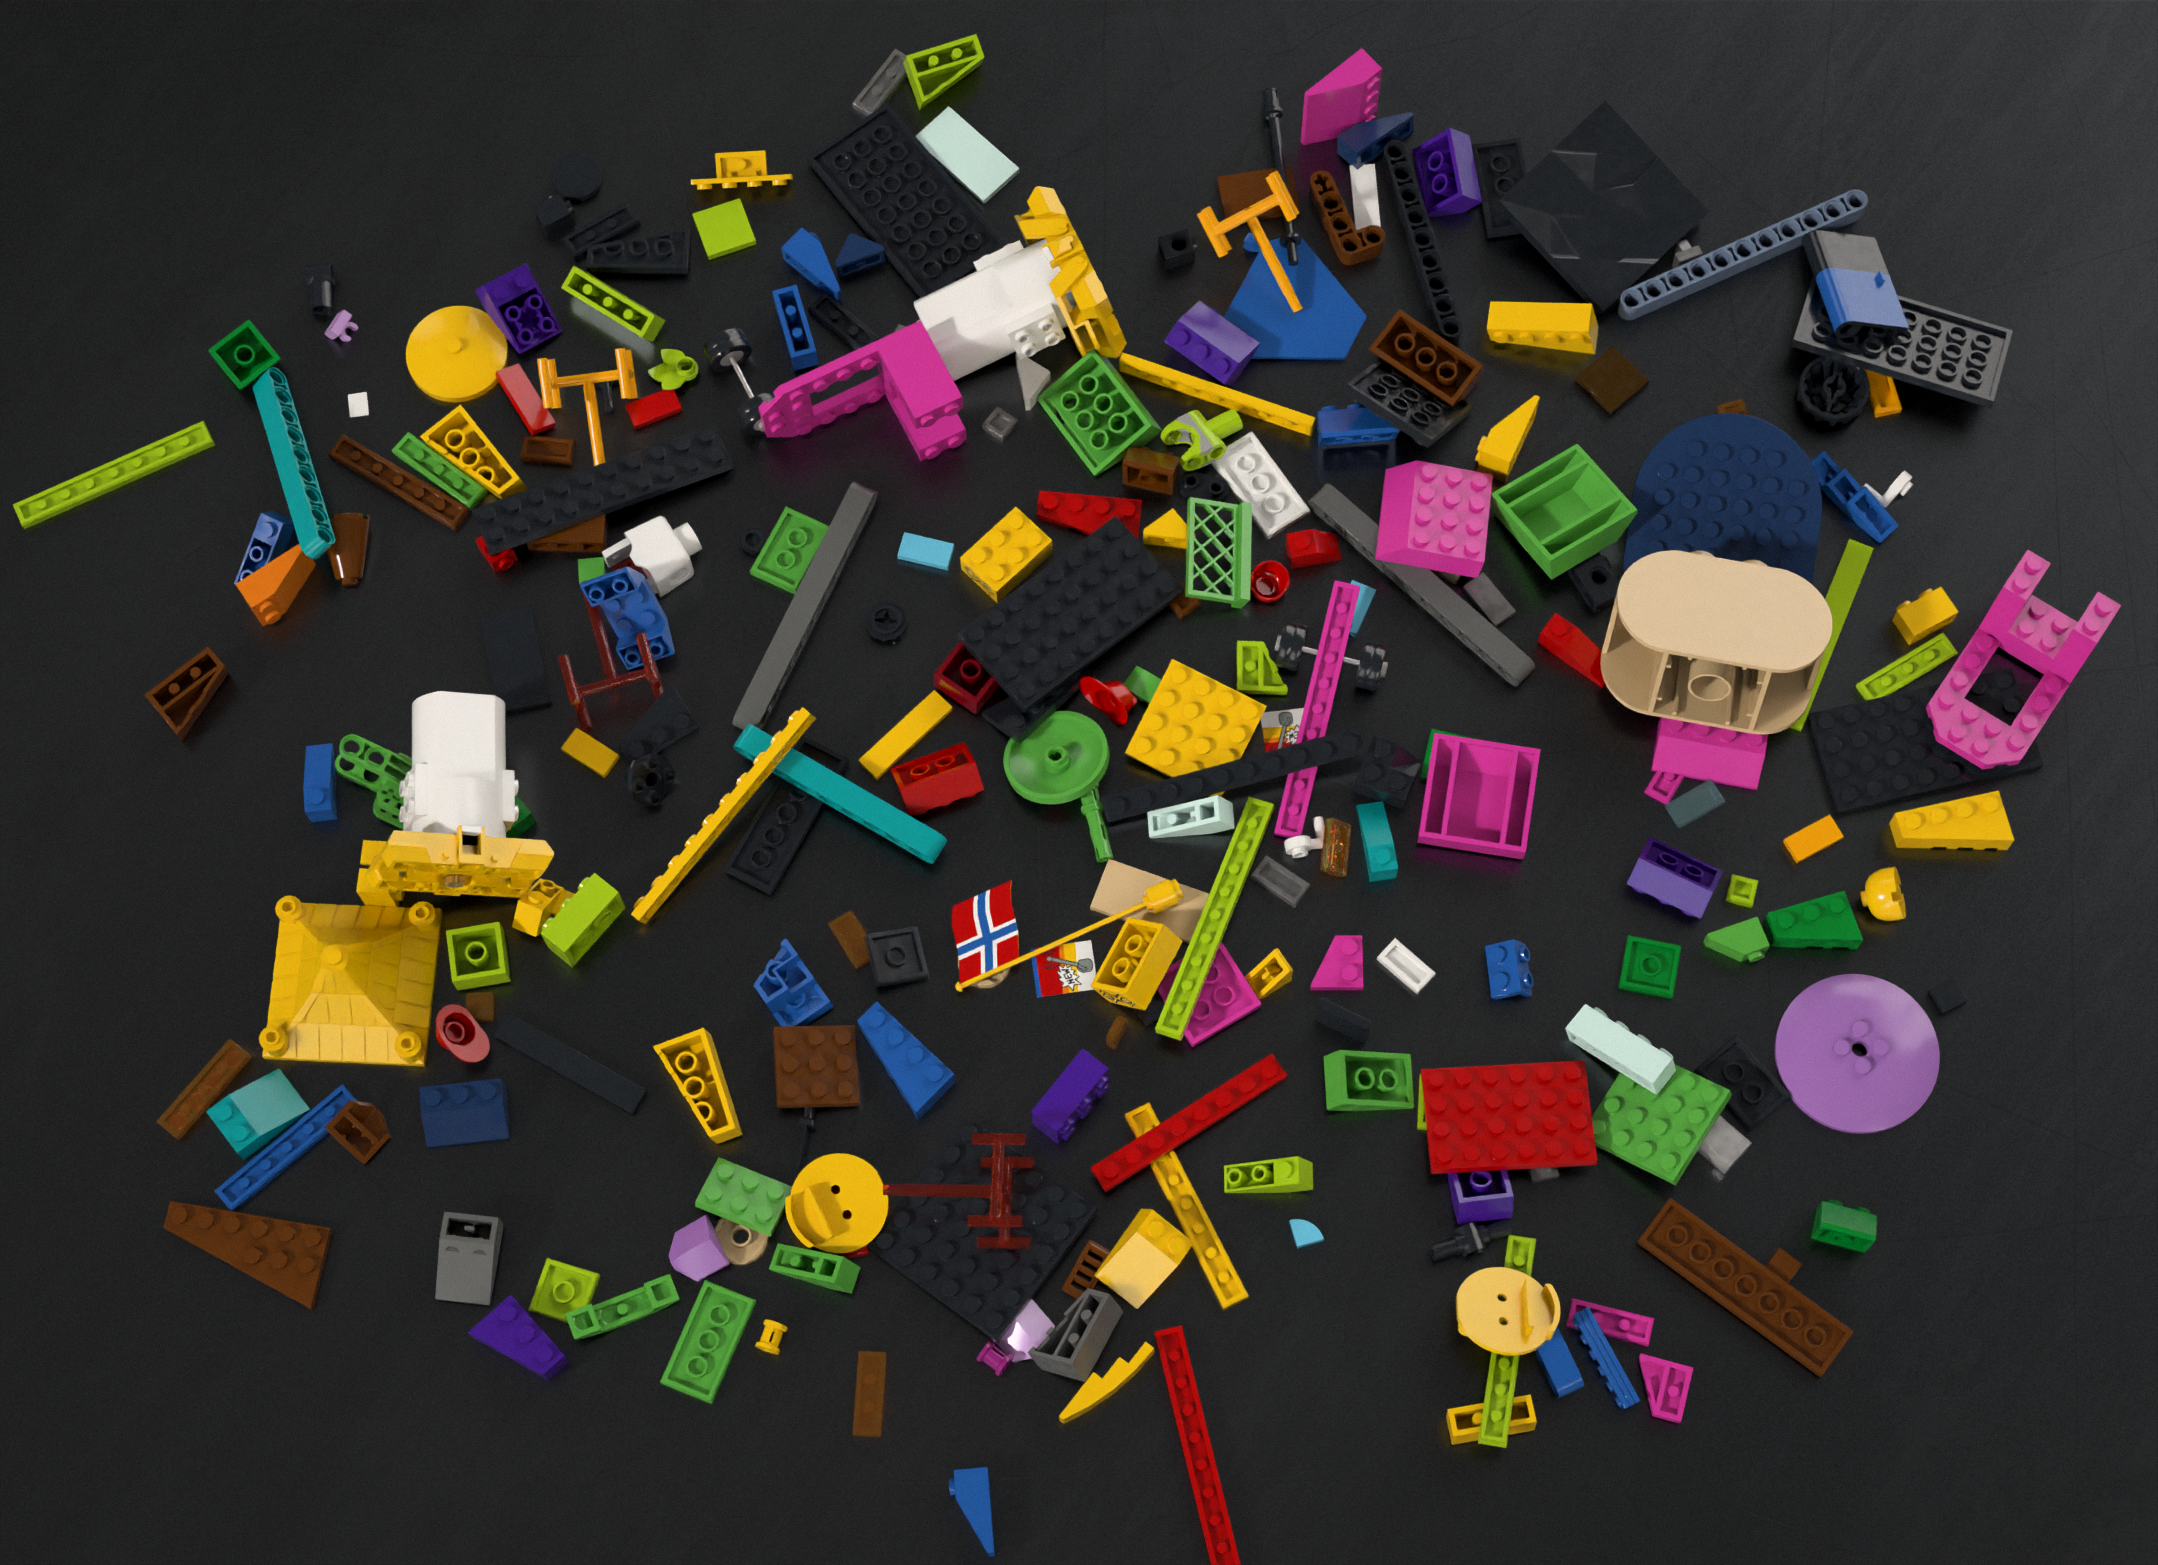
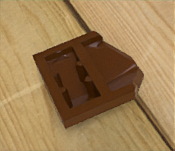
M349 1100L324 1127L341 1146L364 1165L390 1138L383 1114L372 1103Z

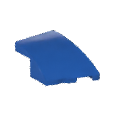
M785 938L781 942V949L773 960L770 959L764 973L758 977L753 986L781 1027L806 1026L830 1010L833 1005Z

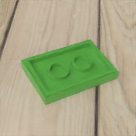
M786 506L750 570L751 575L796 594L829 526Z

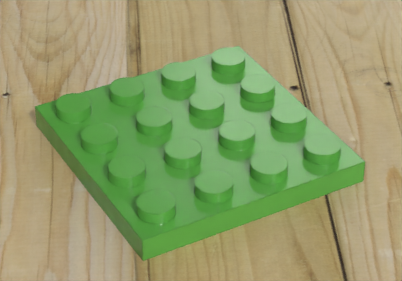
M1675 1065V1073L1657 1095L1620 1072L1592 1116L1595 1146L1676 1185L1730 1100L1732 1093L1730 1090L1678 1065Z

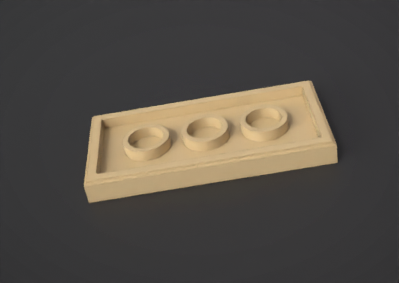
M1108 859L1090 909L1108 916L1115 915L1143 902L1142 896L1146 895L1144 889L1166 880V878ZM1178 883L1184 897L1178 901L1179 904L1156 914L1153 910L1148 911L1146 907H1143L1119 918V920L1126 922L1127 918L1130 917L1164 924L1183 942L1189 944L1209 893Z

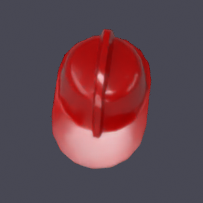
M1089 676L1083 677L1080 680L1081 692L1091 704L1102 711L1115 724L1125 725L1127 723V713L1136 705L1137 698L1123 683L1119 681L1102 683Z
M450 1004L444 1006L438 1012L436 1017V1038L442 1047L451 1050L460 1060L470 1063L479 1062L488 1055L490 1049L489 1039L466 1008Z

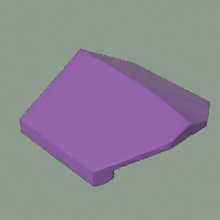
M704 1215L675 1232L669 1252V1259L676 1271L700 1282L730 1264L708 1215Z

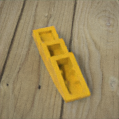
M1145 1342L1129 1363L1119 1357L1103 1378L1093 1372L1059 1415V1421L1065 1424L1090 1411L1116 1393L1152 1357L1154 1348Z

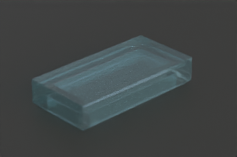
M1710 779L1669 802L1665 808L1680 829L1725 803V799Z

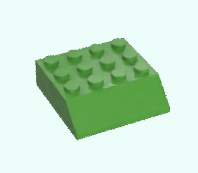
M1578 444L1491 493L1492 509L1495 516L1551 580L1617 542L1638 513L1635 506Z

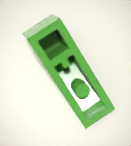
M778 1243L769 1270L825 1288L852 1293L861 1267L842 1256Z

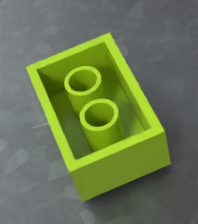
M594 873L590 878L586 877L580 883L578 892L572 898L568 897L562 903L560 912L554 918L550 917L544 923L541 935L548 948L573 967L626 907L619 892Z

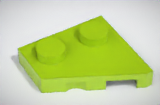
M1237 641L1236 691L1242 694L1287 695L1288 687L1280 678L1278 668L1274 661L1271 660L1265 643L1263 641Z

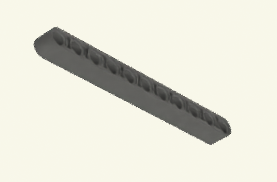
M856 482L851 483L734 715L733 726L744 730L747 724H750L760 730L763 729L876 503L878 496L876 490Z
M1330 484L1324 485L1308 501L1310 508L1322 520L1510 684L1518 686L1536 668L1534 662L1527 654L1429 569L1376 560L1379 526Z

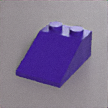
M1507 1170L1447 1173L1452 1204L1458 1224L1512 1218L1514 1195Z

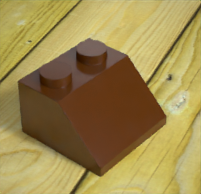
M1130 446L1122 463L1123 484L1173 495L1180 470V457H1176L1175 454L1170 452H1154L1144 446Z

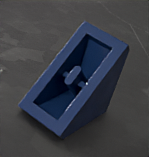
M850 233L835 262L838 277L840 278L885 262L883 245Z

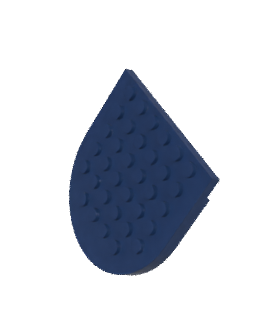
M1720 413L1690 420L1672 430L1659 441L1643 462L1634 484L1631 503L1635 506L1638 513L1627 527L1621 578L1633 563L1649 554L1670 550L1689 553L1701 550L1709 552L1717 558L1740 562L1758 560L1765 563L1768 567L1790 571L1804 578L1809 583H1813L1822 517L1821 490L1816 472L1809 458L1788 434L1775 425L1753 416Z

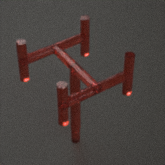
M584 594L586 608L607 679L580 686V683H576L569 656H559L558 660L570 704L576 708L581 730L587 732L592 730V726L584 701L585 696L648 679V682L651 683L655 700H657L664 689L656 662L652 657L646 633L636 635L644 669L617 676L599 606L591 607Z
M972 1133V1144L993 1145V1156L981 1157V1168H992L991 1185H883V1195L991 1197L990 1215H968V1226L999 1227V1237H977V1248L1030 1249L1031 1247L1030 1238L1010 1237V1227H1022L1023 1222L1022 1216H1011L1013 1168H1034V1157H1004V1145H1026V1134Z

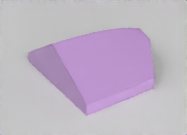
M1031 1299L997 1345L1005 1354L1014 1356L1012 1362L1032 1359L1027 1352L1033 1346L1037 1348L1046 1339V1332L1051 1327L1055 1328V1325Z

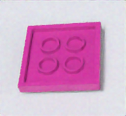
M1222 942L1184 1033L1192 1048L1261 1007V1002ZM1183 959L1169 966L1156 990L1164 1004Z

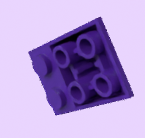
M526 263L475 290L487 314L519 354L562 332L558 321Z

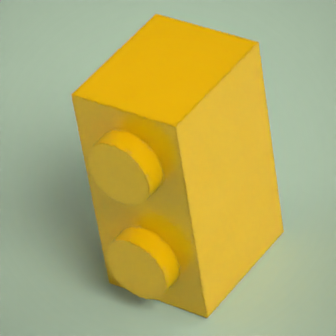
M1942 587L1934 591L1931 588L1927 589L1918 596L1919 599L1912 603L1909 600L1905 601L1896 608L1897 611L1892 621L1909 646L1952 623L1956 618L1958 610Z

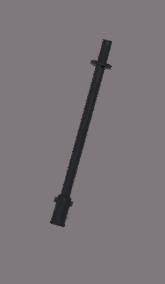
M1267 88L1262 92L1265 104L1263 115L1264 119L1270 123L1276 170H1278L1288 189L1279 123L1280 118L1283 117V109L1279 105L1278 90L1276 88ZM1282 212L1285 235L1280 237L1279 243L1281 247L1287 248L1289 265L1296 266L1299 263L1296 246L1301 244L1302 238L1299 234L1294 233L1293 220L1288 222Z

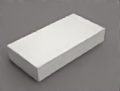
M1396 938L1377 957V960L1416 994L1436 974Z

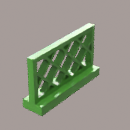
M1194 497L1188 499L1185 597L1231 603V607L1240 609L1250 601L1252 503L1241 502L1237 505ZM1195 506L1203 507L1209 516L1201 521L1195 514ZM1220 510L1231 511V522L1227 525L1217 515ZM1211 518L1221 528L1215 535L1204 524ZM1198 528L1209 538L1202 545L1194 537V531ZM1222 532H1225L1231 539V545L1227 549L1216 538ZM1210 542L1221 552L1215 559L1204 549ZM1198 552L1208 562L1202 569L1194 562V555ZM1222 556L1230 563V570L1227 573L1216 563ZM1210 566L1220 576L1214 583L1203 573ZM1199 576L1208 587L1205 591L1193 590V580ZM1223 580L1230 588V595L1221 594L1215 586Z

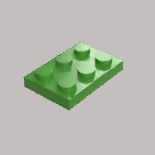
M718 1157L695 1201V1207L771 1237L785 1210V1199L790 1196L792 1186Z

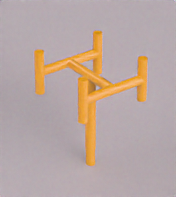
M1278 170L1266 177L1273 192L1272 195L1221 222H1218L1211 206L1201 210L1202 212L1198 213L1197 216L1219 258L1228 254L1227 251L1232 249L1224 233L1247 222L1282 293L1286 297L1293 313L1301 310L1302 306L1256 217L1277 205L1280 206L1288 222L1295 219L1296 215L1299 214Z
M615 349L617 370L557 377L555 359H537L544 408H562L560 387L583 385L594 466L605 462L594 383L619 380L621 399L638 398L631 349Z

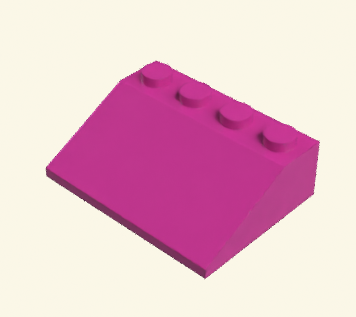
M1362 48L1305 92L1301 143L1303 145L1337 138L1342 131L1349 129L1357 123L1377 119L1382 68Z

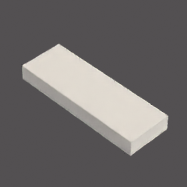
M1364 164L1358 170L1353 165H1350L1354 226L1356 230L1370 225L1381 227L1375 164Z

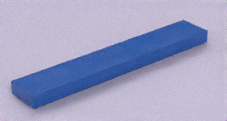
M344 1084L339 1086L219 1186L215 1193L231 1211L235 1212L326 1136L329 1132L324 1127L349 1100L357 1101Z

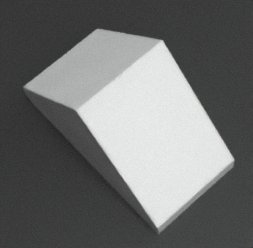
M1015 354L1025 410L1027 411L1032 409L1038 401L1036 398L1049 386L1051 375L1049 370L1031 359L1025 357L1019 360L1018 355Z

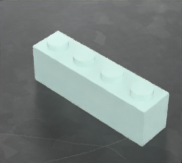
M1585 1004L1565 1028L1571 1042L1655 1095L1660 1092L1676 1071L1673 1056L1663 1048L1658 1050L1651 1045V1042L1646 1037L1640 1034L1634 1035L1625 1024L1620 1021L1613 1022L1605 1012L1597 1007L1593 1009Z

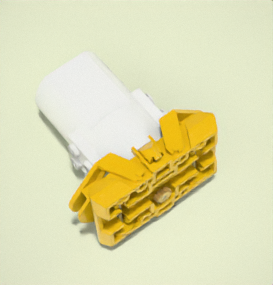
M1041 186L1035 187L1027 201L1030 207L1028 212L1020 216H1014L1028 247L1023 248L1020 240L1007 244L1002 249L992 254L984 255L979 260L973 262L977 269L976 272L914 301V307L953 381L1015 351L1019 360L1025 357L1033 356L1036 352L1048 346L1056 345L1059 341L1066 338L1062 329L1067 326L1083 358L1087 355V352L1093 349L1098 350L1101 356L1117 358L1127 344L1114 314H1112L1113 309L1104 291L1103 284L1098 279L1066 214L1065 208L1054 189Z

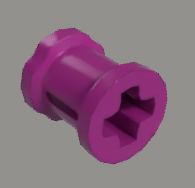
M990 1340L979 1353L977 1360L985 1362L996 1371L995 1374L997 1376H1001L1010 1365L1014 1356L1005 1354L995 1346V1342Z

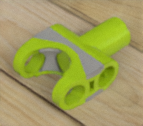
M1230 409L1208 421L1200 411L1193 410L1168 424L1161 433V439L1166 445H1177L1180 443L1191 445L1188 451L1182 455L1179 463L1184 470L1193 471L1220 459L1227 450L1226 445L1221 439L1243 429V424L1235 409Z

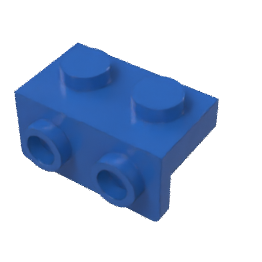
M1515 939L1485 946L1491 998L1498 1000L1519 994L1526 997L1532 996L1533 977L1529 972L1528 961L1530 960V953L1527 946Z

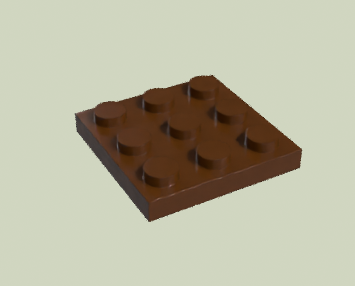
M855 1025L785 1026L773 1028L777 1108L859 1106Z

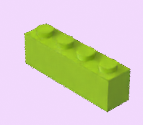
M573 266L561 287L638 336L651 342L655 340L666 321L593 275Z

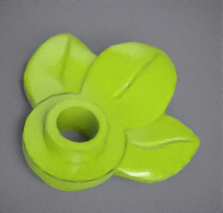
M662 349L661 356L664 363L648 370V374L653 380L662 382L663 390L677 389L685 381L694 379L699 373L697 362L691 357L685 356L682 351L675 349Z

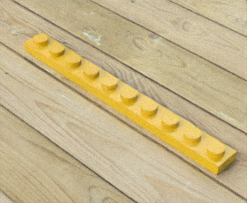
M802 707L800 711L796 710L789 717V724L786 728L773 736L770 742L771 746L766 752H761L755 758L754 766L748 773L745 772L739 777L736 782L737 787L732 793H727L721 799L718 810L705 818L702 823L703 828L697 835L693 834L685 843L686 848L680 855H676L671 859L668 864L669 869L663 876H658L652 882V889L646 896H642L636 901L633 907L635 910L631 913L632 916L644 924L650 920L816 720L812 714Z

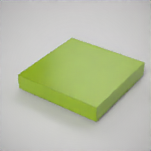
M740 198L692 214L709 260L756 245L754 234Z
M547 1258L530 1304L529 1312L568 1324L565 1313L591 1304L600 1274Z

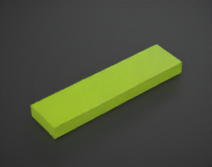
M1942 632L1857 683L1855 687L1865 700L1892 695L1958 655V652Z

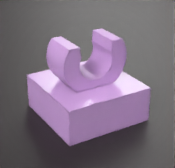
M342 310L337 313L324 334L332 340L339 336L342 341L349 342L351 337L346 335L345 329L349 328L355 332L358 326L353 322H348L352 315Z

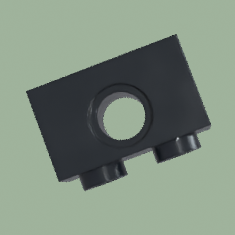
M1598 552L1568 570L1569 576L1594 615L1614 605L1621 579L1618 576H1614L1611 571V564L1605 555L1602 556ZM1598 577L1601 578L1604 581V583L1596 584L1592 579Z

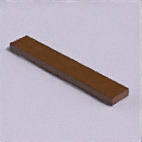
M342 434L328 453L331 459L454 531L459 528L470 512L469 507Z

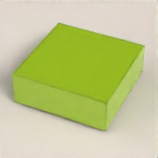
M1732 874L1725 902L1752 908L1758 880Z

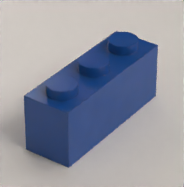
M797 284L772 291L794 371L818 365L816 348Z

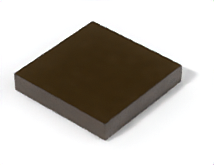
M1614 346L1582 371L1575 380L1610 415L1635 396L1649 382Z

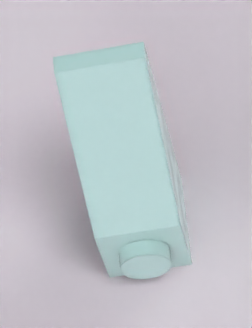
M1218 795L1147 812L1150 838L1212 834L1235 828L1233 803Z

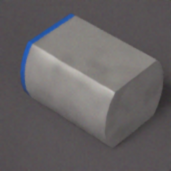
M1719 1115L1699 1147L1698 1152L1725 1174L1752 1143Z

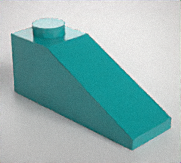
M1383 801L1357 805L1370 882L1396 878L1398 872L1397 859Z

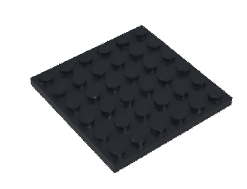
M966 1116L886 1219L879 1234L866 1246L870 1251L999 1343L1014 1320L1025 1309L1098 1212V1209Z

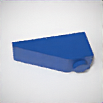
M801 227L781 247L783 259L823 292L826 291L840 303L842 301L841 290L823 250L820 238L814 232L810 231L808 233Z
M332 743L306 746L303 784L304 809L311 822L338 819L334 748Z
M988 1467L954 1470V1478H949L950 1495L956 1496L959 1507L989 1557L995 1556Z

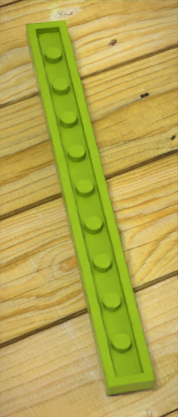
M1248 797L1155 1027L1156 1033L1182 1041L1275 809L1273 803Z

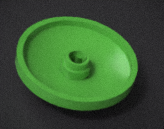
M1055 711L1021 744L1010 738L1004 752V770L1011 786L1022 797L1040 804L1066 803L1085 795L1102 779L1109 763V746L1104 732L1091 718L1072 711Z

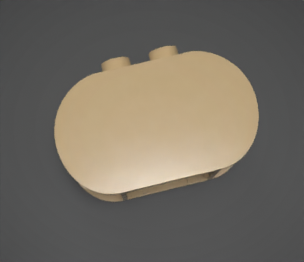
M1678 550L1656 552L1633 563L1620 580L1601 653L1600 665L1602 676L1607 688L1620 703L1642 714L1751 734L1766 735L1777 733L1796 723L1808 706L1811 691L1831 637L1832 615L1822 594L1807 580L1790 571L1768 567L1765 563L1758 560L1740 562L1717 558L1711 553L1701 550L1690 553Z

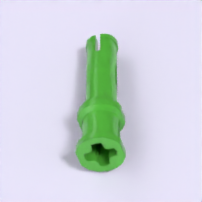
M1098 783L1080 798L1082 802L1081 813L1088 820L1096 860L1101 863L1107 862L1108 859H1113V854L1102 815L1104 805L1103 802H1100L1097 790L1099 788Z

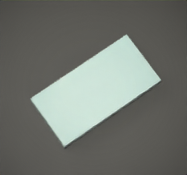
M949 106L916 135V138L937 163L983 204L988 202L1019 173V168Z

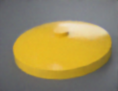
M468 306L446 307L429 314L414 328L406 348L407 366L416 385L429 396L446 402L470 401L489 392L498 383L495 376L496 371L507 368L509 359V348L505 335L486 312Z

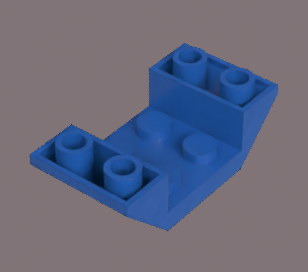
M627 566L580 583V587L591 607L600 604L619 640L616 651L627 670L674 654L675 650L667 616L643 574Z

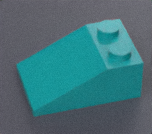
M277 1069L229 1094L206 1112L237 1154L245 1161L311 1110L282 1071Z

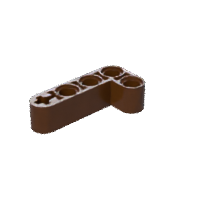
M1324 170L1314 172L1310 178L1309 194L1341 263L1354 265L1380 255L1384 248V230L1377 225H1370L1356 230L1331 174ZM1332 205L1336 208L1328 209L1325 206ZM1342 226L1345 229L1337 230L1335 227ZM1369 239H1376L1378 242H1377V243H1371V242H1369L1368 240H1369ZM1351 247L1355 250L1350 252L1346 251L1345 248Z

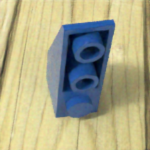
M263 512L260 514L234 582L235 585L283 554L294 530V524L291 519L276 512Z

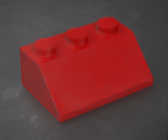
M965 742L890 768L901 800L909 816L922 815L929 809L950 805L954 800L963 797H973L978 792L984 790L976 762Z

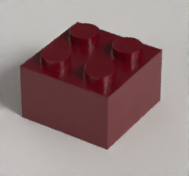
M960 641L934 673V686L974 714L979 712L999 686Z

